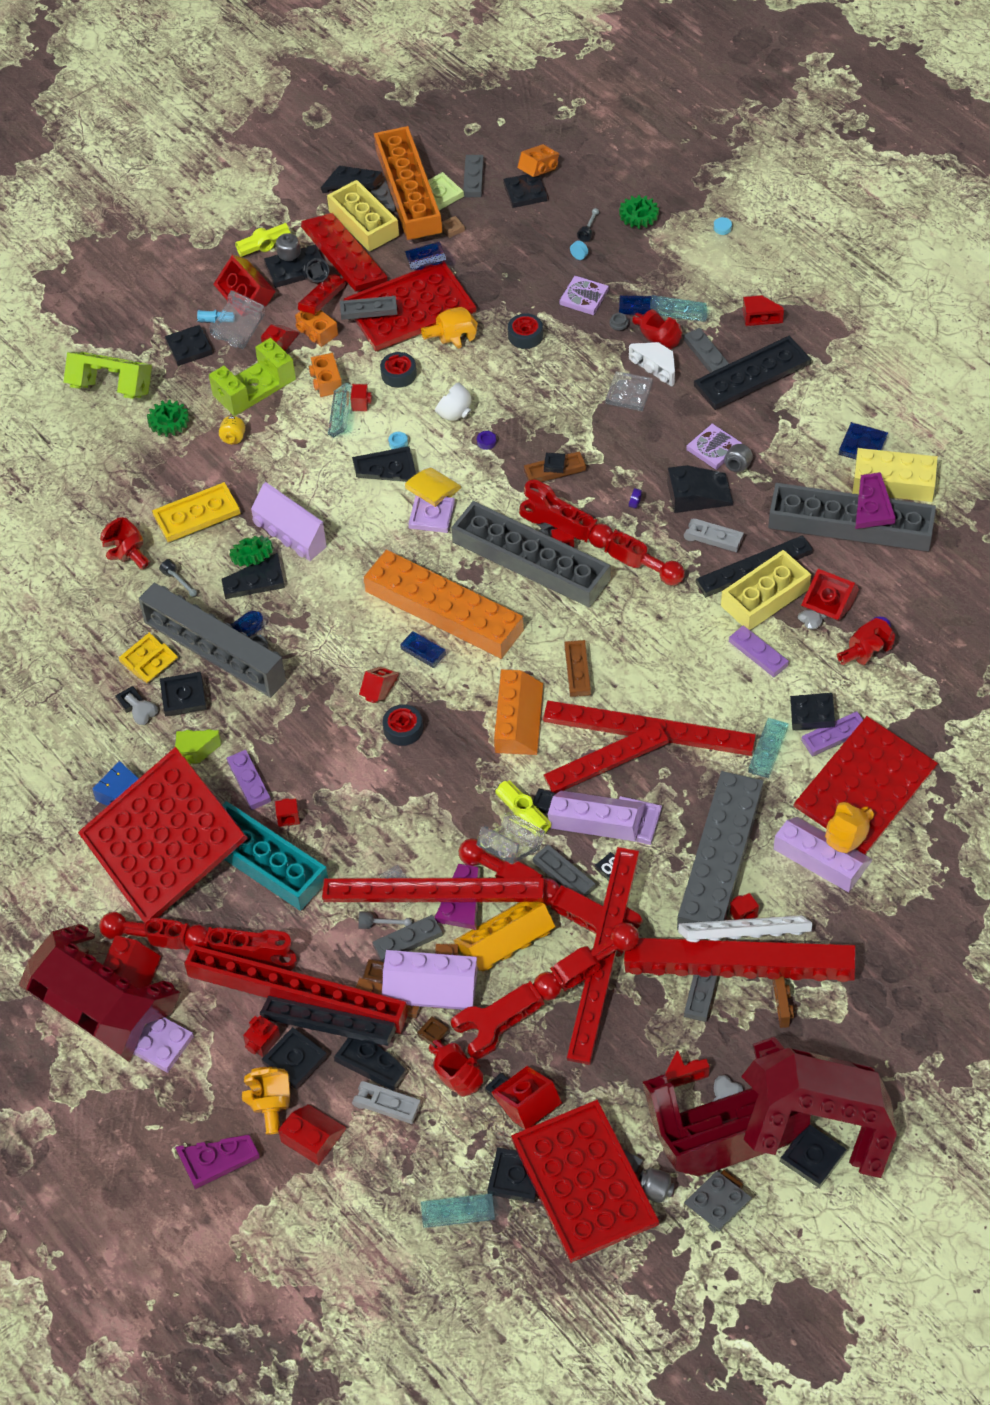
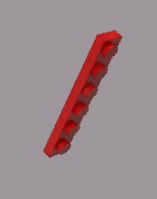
M658 722L543 774L550 791L557 794L560 791L571 788L668 744L669 741Z

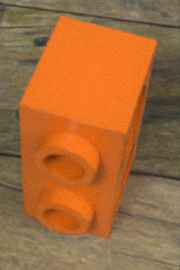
M544 144L521 151L517 168L533 177L556 169L559 153Z
M321 310L315 315L303 311L295 315L298 331L307 335L312 342H316L321 347L338 336L337 322Z
M333 352L310 357L312 365L308 366L311 377H315L313 385L315 390H319L320 397L342 393L341 377Z

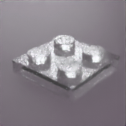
M616 371L606 396V404L643 411L653 384V378Z

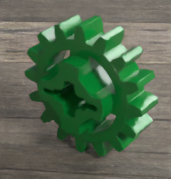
M640 195L637 198L631 196L630 200L625 198L624 203H621L619 208L620 220L624 221L625 225L630 224L631 228L635 225L638 229L642 225L647 228L648 223L653 225V220L657 221L659 212L657 203H653V198L648 200L647 196L641 198Z
M162 400L161 405L154 404L155 409H149L150 414H147L148 426L153 433L157 431L158 436L162 435V433H165V437H168L169 433L175 436L176 431L182 433V427L187 428L189 414L184 404L179 405L178 401L172 403L171 400L164 403Z
M254 536L253 538H244L239 541L240 544L233 545L234 548L230 549L229 555L234 565H239V567L246 565L248 567L250 564L256 565L263 562V558H269V554L273 553V546L268 537Z

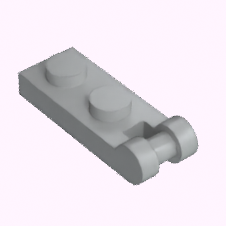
M691 519L688 525L689 529L684 533V538L688 541L696 540L733 552L738 551L744 536L743 532L698 519Z
M364 1081L360 1083L358 1087L359 1093L354 1096L352 1104L357 1108H365L413 1124L421 1106V1100ZM370 1094L373 1095L371 1100L367 1099V1096Z

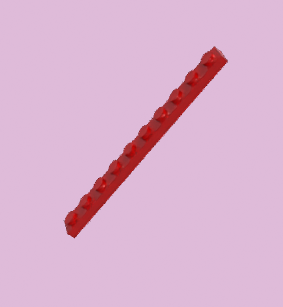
M547 700L543 716V722L625 736L632 735L659 722L669 743L752 756L756 734L549 700Z
M617 847L593 949L611 937L612 929L617 924L624 922L639 859V851ZM617 950L600 960V969L585 979L567 1054V1061L587 1065L591 1063Z
M544 878L324 879L322 900L323 902H544L545 881Z

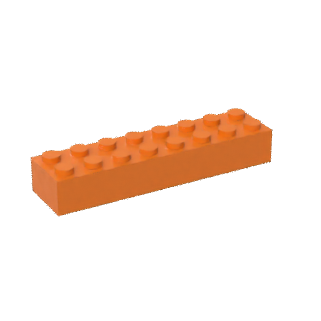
M409 127L374 133L376 152L407 240L443 233L441 215Z
M387 549L364 576L365 592L500 659L505 656L524 631L522 615Z

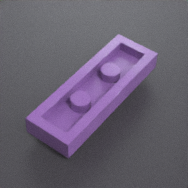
M744 625L729 636V642L772 677H776L788 667L789 661Z
M856 711L836 720L835 727L819 728L803 735L801 741L813 757L844 743L863 719Z
M244 750L227 757V763L251 810L270 803V796L247 751Z

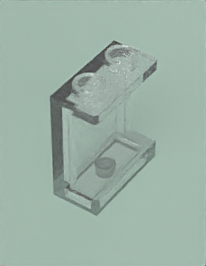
M231 290L226 306L215 323L211 322L210 334L218 340L222 339L228 342L232 347L244 349L265 316L264 305Z
M508 812L504 815L500 827L494 830L487 826L481 827L476 845L510 864H514L540 850L545 831Z

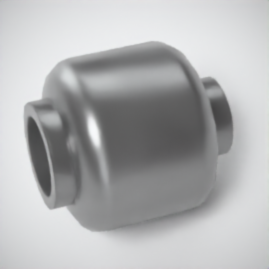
M286 233L279 236L276 240L277 254L282 260L292 261L300 255V242L296 235Z
M734 444L727 451L724 463L730 471L740 473L750 465L753 454L746 445Z
M649 1168L646 1172H641L638 1181L648 1200L661 1203L666 1197H671L674 1183H671L669 1173L655 1168Z

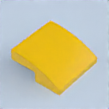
M430 467L410 478L405 483V489L436 507L445 497L451 498L461 489V485Z
M150 632L119 657V661L128 670L147 684L178 659V656L165 643L161 644Z

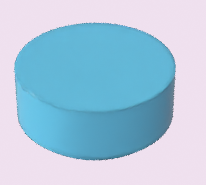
M718 218L714 221L713 229L719 235H726L732 230V222L728 218Z
M575 241L570 246L571 254L576 259L582 260L588 255V248L582 241Z
M394 432L388 438L391 449L408 446V437L403 432Z

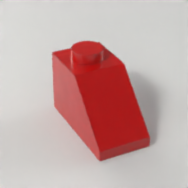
M763 295L743 297L742 310L745 326L783 323L784 308Z
M271 324L261 335V342L271 338L286 351L297 338L299 332L284 325Z
M381 666L365 671L359 695L372 703L384 700L397 680L399 673Z

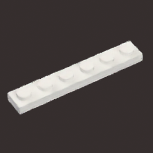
M801 915L680 923L678 932L690 942H698L700 939L717 941L723 937L740 939L741 936L759 938L767 934L782 936V933L801 935L803 932H810L812 930V922Z

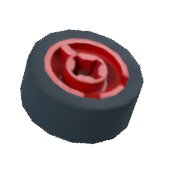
M524 313L510 319L508 323V339L510 343L521 349H530L540 344L543 339V323L540 318L533 314Z
M393 352L386 355L381 361V377L386 385L401 388L410 385L415 380L417 375L416 363L411 355L405 352Z
M399 704L391 707L383 716V732L386 739L392 744L398 746L413 744L423 733L422 716L413 706Z

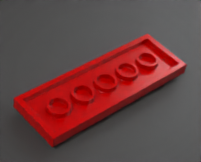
M333 213L301 221V228L355 292L387 282L388 277Z

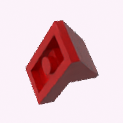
M677 1050L665 1076L667 1083L671 1082L675 1088L709 1077L710 1067L707 1059L692 1060L687 1065H684Z

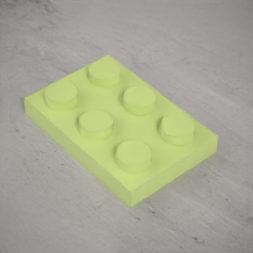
M443 172L428 180L439 210L464 197V191Z

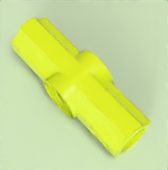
M286 223L268 230L258 228L253 232L252 236L235 242V246L240 257L258 250L268 252L276 244L279 236L286 233L291 234Z
M505 780L499 784L495 793L514 812L515 819L523 822L536 836L544 835L551 827V822L537 809L531 797L523 794L510 780Z

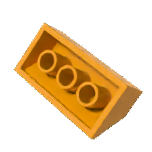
M518 902L477 926V930L472 929L453 941L455 944H458V948L463 956L477 957L478 971H486L492 968L493 963L498 960H505L512 956V952L528 947L534 939L547 936L550 930L555 928V925L544 903Z

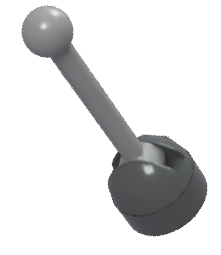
M359 911L358 929H369L374 923L404 924L408 926L412 924V920L410 918L405 920L374 919L371 913Z

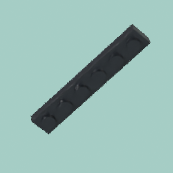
M801 535L696 578V585L706 598L725 590L782 550L787 552L794 560H799L811 555L813 549L804 536Z
M268 996L260 1011V1015L270 1021L389 1046L396 1031V1024L394 1022Z

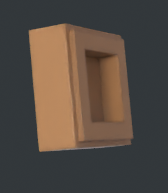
M456 216L442 221V230L449 238L465 231V226Z

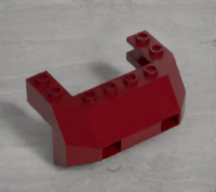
M77 924L52 931L28 960L19 986L130 1063L145 1024L172 1015L181 992L168 981L136 988L128 979L118 976L110 967L103 966L97 962L95 957L88 954L90 950L79 944L92 940L96 936L85 925Z
M775 1037L753 1044L756 1059L785 1049ZM665 1074L642 1082L652 1124L668 1160L676 1171L700 1177L766 1154L754 1151L743 1140L759 1095L753 1088L680 1113L674 1087L671 1082L667 1083ZM791 1110L778 1149L788 1146L810 1125V1114Z
M786 1048L753 1060L741 1077L759 1094L743 1139L754 1151L776 1155L791 1110L861 1126L849 1163L854 1167H859L860 1174L882 1178L897 1131L891 1098L879 1073L875 1069L792 1048Z

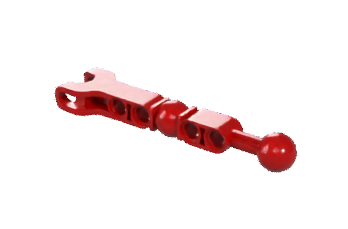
M535 479L529 480L525 484L524 495L528 499L523 501L519 507V514L524 519L534 524L542 522L550 524L579 540H585L584 542L586 543L589 540L595 548H605V553L608 552L611 557L630 567L639 568L645 565L659 572L661 581L666 585L674 586L683 581L685 570L678 561L671 560L664 563L647 554V546L643 542L626 533L618 532L616 529L613 532L607 524H597L598 520H594L591 515L559 499L550 486Z
M466 839L460 844L458 856L465 865L475 866L481 864L496 872V878H543L542 874L513 858L507 857L505 861H502L486 852L484 844L478 839ZM544 878V902L542 903L545 906H551V909L561 916L596 934L603 906L572 889L566 888L563 885L559 886L554 879ZM627 907L624 922L630 923L638 929L643 920L637 912ZM617 950L616 956H622L624 951Z
M108 912L103 915L99 923L101 934L110 940H113L115 935L122 937L124 934L147 937L148 942L156 947L176 950L182 948L187 950L188 948L190 950L192 945L289 971L297 964L296 955L290 949L292 944L290 936L282 931L265 930L262 933H254L227 928H207L201 924L189 927L188 923L183 925L179 921L161 918H151L143 924L126 921V918L118 912ZM279 940L285 941V943L281 946L277 944ZM289 957L291 960L287 963H282L279 958Z
M622 922L617 924L612 929L611 937L592 950L588 946L577 949L551 967L550 970L552 972L540 973L535 978L533 984L529 981L519 986L486 1008L467 1007L451 1019V1026L456 1032L463 1033L470 1029L479 1030L477 1037L468 1045L470 1057L478 1060L493 1052L499 1043L500 1035L504 1031L537 1011L542 1005H545L543 1000L550 1001L556 999L561 989L565 992L567 989L573 988L595 974L600 969L601 964L599 961L616 950H632L639 940L638 930L630 923Z

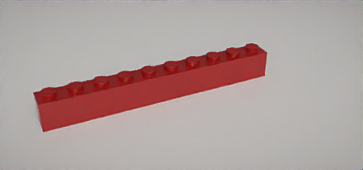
M639 938L637 945L632 950L625 951L624 966L625 973L634 975L651 973L659 976L676 974L677 976L699 975L701 977L722 976L724 978L736 976L748 979L764 977L772 980L779 979L781 976L792 980L814 979L816 981L837 980L847 982L854 981L855 945L714 940L690 942L686 939Z
M192 945L184 963L187 975L190 978L265 998L272 996L394 1022L396 1024L395 1033L401 1034L408 1016L406 1001Z

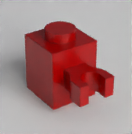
M254 1016L249 1022L250 1028L243 1035L245 1047L250 1053L254 1055L257 1053L264 1057L279 1040L280 1032L278 1026L263 1016Z

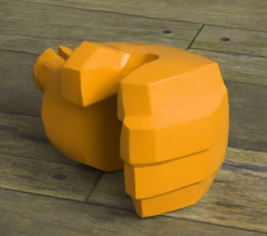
M463 307L452 308L437 316L436 325L421 328V335L424 340L439 336L442 344L452 342L459 349L462 347L461 335L465 333L468 340L472 341L475 338L478 323L467 309Z
M846 802L839 803L833 819L829 820L826 827V843L842 853H848L856 849L868 835L870 828L869 820L874 817L872 809L868 810V807L859 809Z
M277 1067L254 1068L251 1070V1073L244 1077V1083L251 1090L242 1092V1101L248 1104L253 1112L264 1114L265 1133L267 1135L279 1134L278 1112L288 1109L290 1102L289 1075L285 1069Z

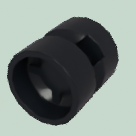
M309 259L304 263L302 273L309 282H322L329 275V266L323 259Z

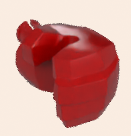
M654 309L647 311L644 315L636 313V316H633V324L640 326L641 333L651 343L659 342L666 348L673 349L682 338L680 324L671 317L664 321L661 315Z
M118 517L108 523L100 534L102 546H117L107 551L106 557L108 560L119 559L121 562H125L131 559L140 570L145 569L151 561L139 550L143 545L142 535L127 518Z
M874 618L858 628L849 640V649L837 653V659L841 662V665H845L852 660L865 665L871 659L874 650L879 652L883 649L887 652L892 649L895 634L886 621Z
M434 1040L433 1043L437 1048L430 1044L429 1052L435 1055L433 1067L438 1078L461 1097L476 1093L483 1084V1073L479 1069L478 1061L473 1057L467 1059L460 1045L456 1043L444 1046L440 1040Z

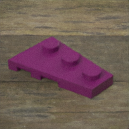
M881 472L861 475L855 529L894 524L896 518Z
M458 864L452 878H480V870L475 866ZM441 902L434 918L437 923L477 930L476 913H478L477 902Z
M250 1135L221 1139L220 1142L208 1144L201 1142L196 1143L195 1146L184 1147L182 1145L175 1147L195 1189L260 1158Z

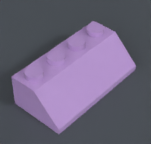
M265 482L251 508L253 522L256 526L264 528L272 537L281 540L286 547L295 550L300 557L311 561L327 547L323 522Z
M560 791L552 798L548 818L551 822V829L635 841L645 803Z
M799 817L787 820L775 835L774 850L849 893L870 865L872 859L855 849L848 853L838 852L826 843V833Z
M386 950L382 995L406 1001V1004L410 1006L460 1010L473 1007L478 973L477 957Z

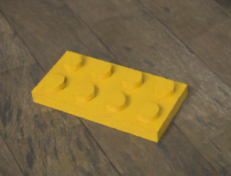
M225 482L152 510L153 517L167 543L241 514Z

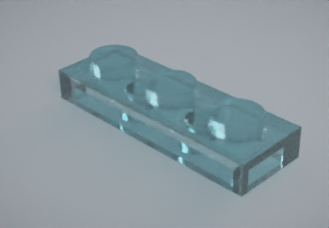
M655 295L651 297V309L656 310L662 316L706 322L707 303Z
M348 383L337 388L333 394L328 435L333 438L347 429L352 386Z
M771 718L767 719L749 765V773L769 778L786 735L788 723Z
M492 1194L421 1202L423 1228L495 1220Z

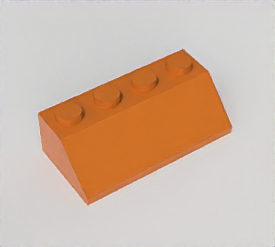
M501 669L494 734L495 753L537 755L543 683L522 670Z

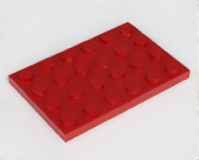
M444 260L343 298L345 301L396 296L397 315L354 319L375 352L421 334V328L436 325L437 316L448 309L463 307L471 314L476 312L475 304Z
M866 716L798 797L793 807L824 828L827 827L829 820L833 819L839 803L846 802L859 809L868 807V810L872 809L874 817L869 820L870 828L868 835L856 848V850L866 855L935 770L938 763Z
M598 1100L511 1135L516 1151L570 1263L659 1225V1220Z

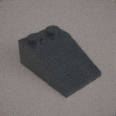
M689 465L668 468L667 484L674 513L733 506L726 473Z

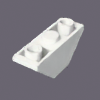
M659 342L629 345V359L634 364H638L648 373L658 377L662 382L670 386L674 385L673 351Z

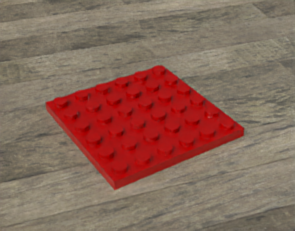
M176 747L78 832L144 923L148 919L158 918L248 839Z

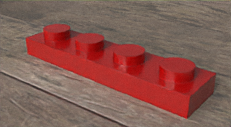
M335 274L329 275L298 303V310L315 315L346 286V280Z

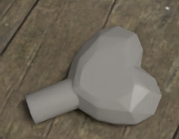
M804 610L798 614V619L808 629L818 628L822 623V619L827 618V616L812 610Z
M131 693L124 698L133 707V719L139 725H145L149 717H154L158 713L157 706L150 701H138Z
M726 1075L718 1076L714 1082L716 1097L713 1101L742 1092V1085L731 1082L730 1078Z

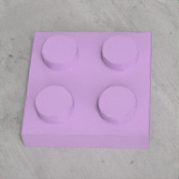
M161 1018L147 1023L133 1054L168 1073L194 1036L189 1030L166 1018Z

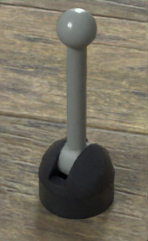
M597 208L592 210V216L587 226H582L577 232V238L582 242H588L592 237L590 226L595 216L599 214Z
M166 559L162 562L159 570L168 577L174 576L189 591V595L195 597L197 591L192 589L176 573V564L171 559Z

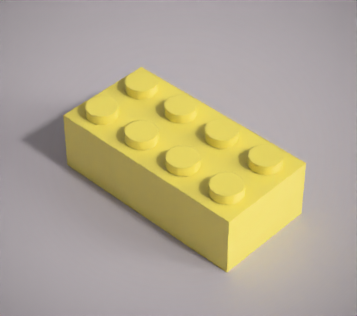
M358 180L327 195L329 212L333 213L369 252L399 236L398 220Z
M858 448L852 494H859L861 475L881 472L890 498L932 502L938 456Z
M782 550L723 590L721 607L742 626L744 625L747 629L751 630L808 591L811 574L787 552Z

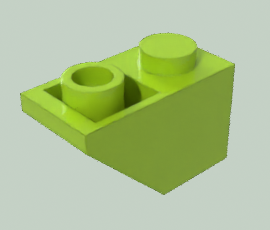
M219 730L176 731L175 747L181 751L190 764H199L221 746Z

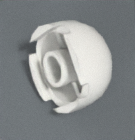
M458 382L450 388V392L447 396H443L435 408V412L445 420L456 421L460 417L466 418L471 411L469 408L471 395Z

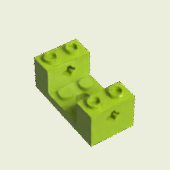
M271 338L255 346L258 362L236 376L225 366L208 374L212 395L233 416H237L296 380L293 359ZM252 383H257L258 385H257V386H253V385H250V384H252Z
M82 351L67 352L63 383L70 384L71 388L81 389V387L88 388L89 385H95L97 369L105 368L110 372L119 373L117 393H122L123 397L135 399L149 394L152 364Z

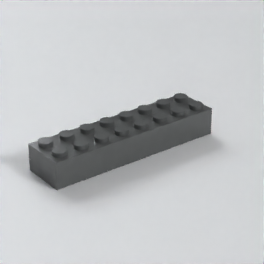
M775 483L768 528L929 552L936 505L890 499L896 518L894 524L855 529L859 494Z
M475 501L471 502L451 527L453 543L589 608L610 581L611 565Z
M154 582L138 598L144 622L269 698L286 682L283 661L279 653L270 651L262 643L255 642L245 633L236 631L230 624L219 621L213 614L202 611L198 605H192L181 595H175L170 592L167 587L160 586Z
M721 771L678 913L677 930L680 923L725 921L727 919L730 902H732L761 801L763 780Z

